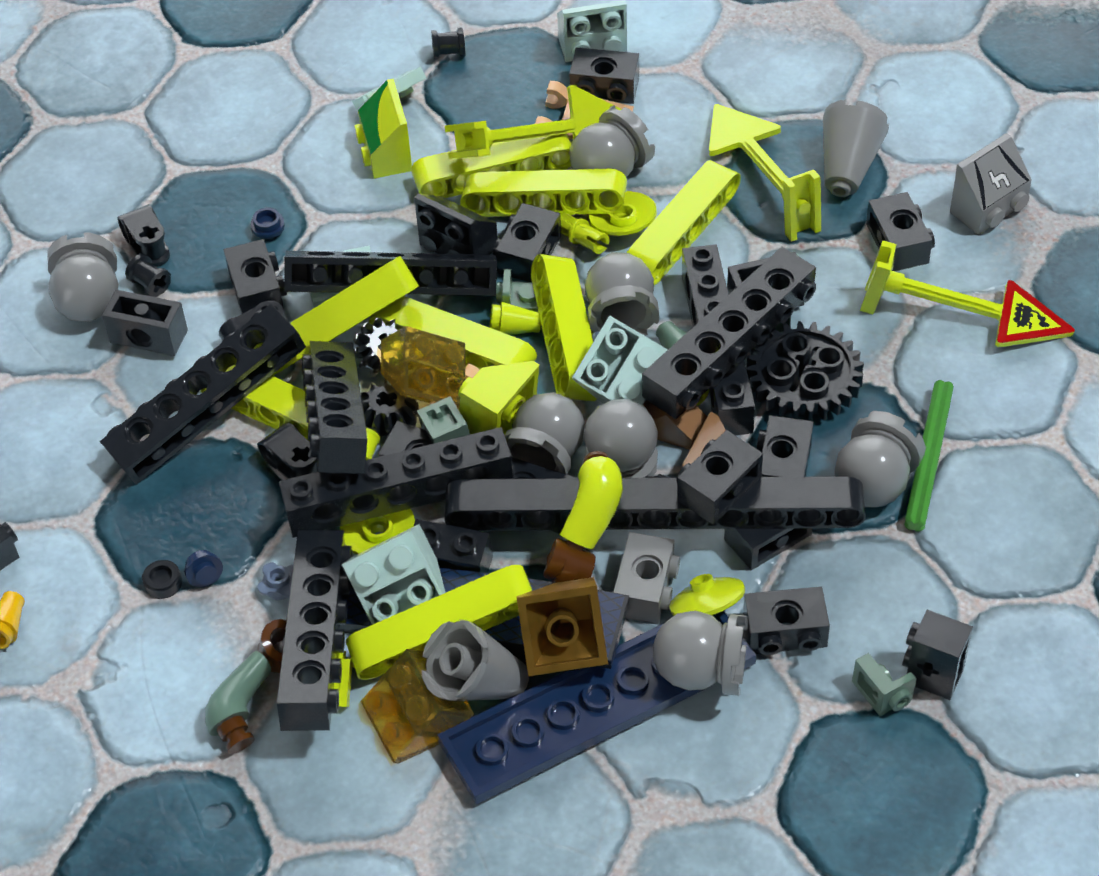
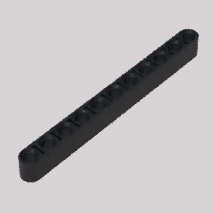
M847 476L761 477L713 525L677 501L676 478H622L623 492L606 530L852 528L862 524L866 518L863 484L859 479ZM579 479L455 480L446 487L444 521L446 525L476 531L562 530L576 500Z

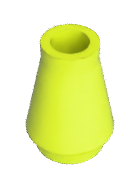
M501 302L500 305L492 304L489 328L508 335L540 332L541 321L539 312Z

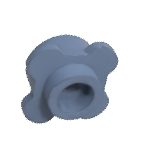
M274 562L264 565L262 568L263 580L257 586L259 593L264 596L268 595L274 600L289 598L293 565L284 567L276 565Z

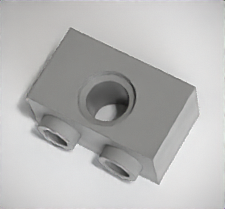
M629 532L613 593L629 595V607L626 618L659 624L662 609L669 610L673 588L668 587L670 578H677L680 566V556L674 555V539Z

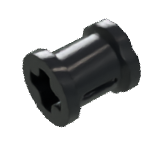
M462 27L457 28V31L437 33L436 30H431L434 59H439L440 55L459 53L460 56H466Z
M146 254L136 255L126 267V278L132 283H139L145 287V292L151 297L163 294L171 283V273L165 268H157L153 265L151 258Z

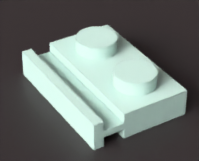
M421 67L394 78L399 98L414 91L412 86L426 79ZM381 86L352 100L357 112Z

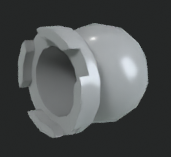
M615 105L611 106L600 116L599 123H593L583 128L572 141L569 151L572 170L611 168L621 171L627 177L633 168L643 167L655 156V145H649L644 135L648 128L630 109L624 107L622 110H617Z
M89 232L84 233V238L67 240V235L60 237L51 244L47 251L48 272L50 273L49 295L55 309L68 319L91 322L102 317L115 290H118V280L115 274L117 271V256L113 250V244L104 237Z
M611 252L597 260L589 269L585 283V295L589 302L588 318L590 329L593 333L596 331L600 332L609 315L644 336L648 335L647 329L654 322L658 324V301L653 295L654 278L642 259L630 253Z
M555 392L536 394L519 407L513 419L512 429L508 430L504 436L511 457L567 475L571 468V457L583 443L585 422L581 411L570 398Z
M629 399L611 400L597 406L586 422L584 458L593 451H601L617 463L622 478L653 477L657 472L658 451L656 448L658 431L654 419L644 406Z
M872 411L868 417L860 418L852 429L851 440L838 453L834 471L835 477L847 476L859 479L863 484L865 507H881L895 501L906 489L909 474L919 466L925 456L926 446L920 433L915 437L909 430L903 427L904 419L888 412Z
M700 611L677 613L661 626L653 644V659L660 675L672 685L689 691L707 689L718 682L722 685L723 694L740 696L739 684L743 683L747 646L742 645L743 630H747L748 626L747 616L730 614L728 623L722 625L712 615Z

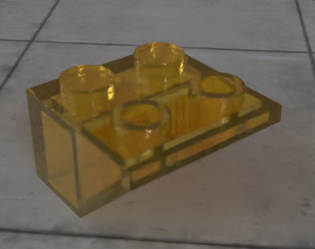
M404 326L381 340V374L401 396L430 404L451 396L459 410L460 397L458 392L465 381V343Z
M406 649L360 701L393 763L399 764L440 745L437 734L470 719L474 715L466 700H444L436 697L427 689L422 679V670L426 671L427 658L423 657L424 651Z

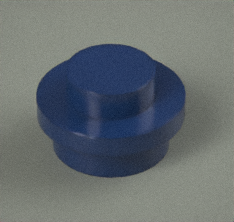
M266 207L259 209L254 213L251 220L252 233L262 239H271L280 235L285 227L282 215L274 208Z
M200 550L188 557L184 573L191 585L205 587L219 579L223 571V564L217 555L207 550Z

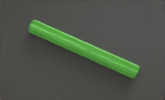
M938 380L934 383L923 433V440L926 446L925 456L915 471L904 525L908 530L920 532L925 529L954 386L950 381Z

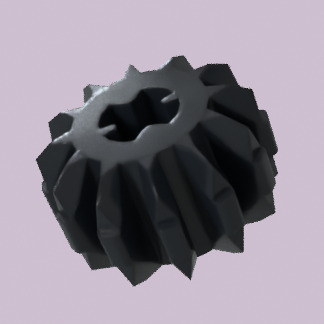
M381 317L376 318L373 325L365 323L361 327L362 333H357L353 339L354 343L358 346L354 349L355 357L363 358L358 365L359 369L369 366L371 368V378L376 377L379 371L384 379H389L393 372L401 374L405 370L404 363H409L412 360L413 354L408 350L412 348L413 340L403 338L407 333V328H401L399 331L395 329V319L390 320L387 326ZM382 345L387 348L384 352L379 349Z
M385 379L383 386L378 387L371 383L370 392H361L365 426L378 433L380 438L384 435L388 438L397 421L416 426L419 403L416 401L412 388H404L401 381L390 385Z

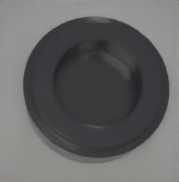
M155 561L148 565L142 574L145 590L153 598H169L175 595L182 586L180 570L172 561Z

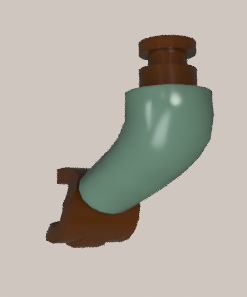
M273 620L264 627L258 650L254 651L220 684L210 696L205 707V724L211 736H220L222 742H228L226 749L229 754L244 750L255 740L251 732L246 733L248 725L245 720L249 716L247 704L271 672H281L283 653L278 652L273 646L283 641L287 620Z

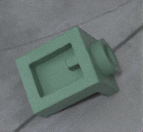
M504 269L503 282H497L496 286L497 303L505 302L538 312L532 282H512L511 269Z
M451 396L417 410L421 428L426 431L433 444L470 435L468 425Z
M867 653L855 660L852 682L878 715L882 716L892 709L899 711L911 702L916 677L910 672L892 682L891 675L886 667L882 664H877L872 656Z

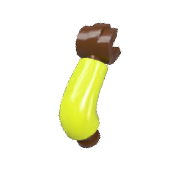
M593 451L587 454L583 465L580 467L577 497L560 533L567 540L564 541L557 538L546 558L547 564L543 576L551 580L552 584L591 578L596 556L584 548L594 549L608 527L623 492L620 468L604 452Z

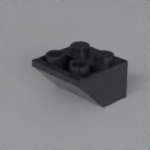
M418 193L414 197L419 244L426 250L438 254L490 255L493 252L494 245L498 239L496 222L441 196Z

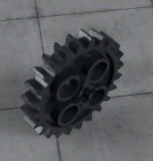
M798 321L796 329H791L787 323H784L783 332L780 333L773 329L770 332V338H767L761 345H756L752 348L751 355L747 356L746 370L751 391L756 392L755 401L762 402L766 400L765 410L767 411L775 407L779 408L778 417H783L787 412L792 413V419H798L800 414L806 416L807 421H812L813 414H818L823 420H826L828 410L839 415L841 405L849 408L852 398H858L859 388L862 387L864 362L860 361L861 352L853 350L852 340L842 343V332L836 333L833 336L830 335V326H826L822 331L817 330L816 322H813L809 329L804 328L801 321ZM812 355L811 365H809L810 356ZM798 377H801L800 385L798 386L797 390L793 392V390L796 389L798 385Z

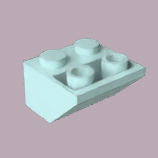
M626 0L564 9L557 13L558 38L565 62L573 61L576 48L627 52Z
M609 315L572 379L603 404L611 400L629 399L643 406L646 399L642 397V373L668 349Z
M420 524L351 557L342 564L372 625L446 593L437 558Z

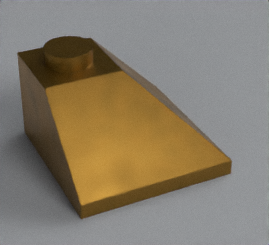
M594 577L553 583L516 596L528 676L608 664L598 590Z

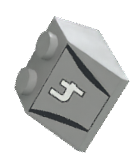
M1004 134L957 164L950 213L978 235L990 227L998 226L1004 218L1013 212L1021 211L1027 205L1030 198L1029 191L1032 179L1009 134Z

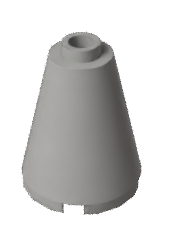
M839 100L829 104L824 111V183L826 188L838 197H847L857 192L889 130L887 115L877 106L857 100L855 106L845 105L846 100Z
M460 620L454 623L448 621L442 624L432 633L424 648L423 657L427 658L426 671L422 670V679L427 689L438 698L448 701L510 699L523 693L528 685L527 666L479 626L470 621Z

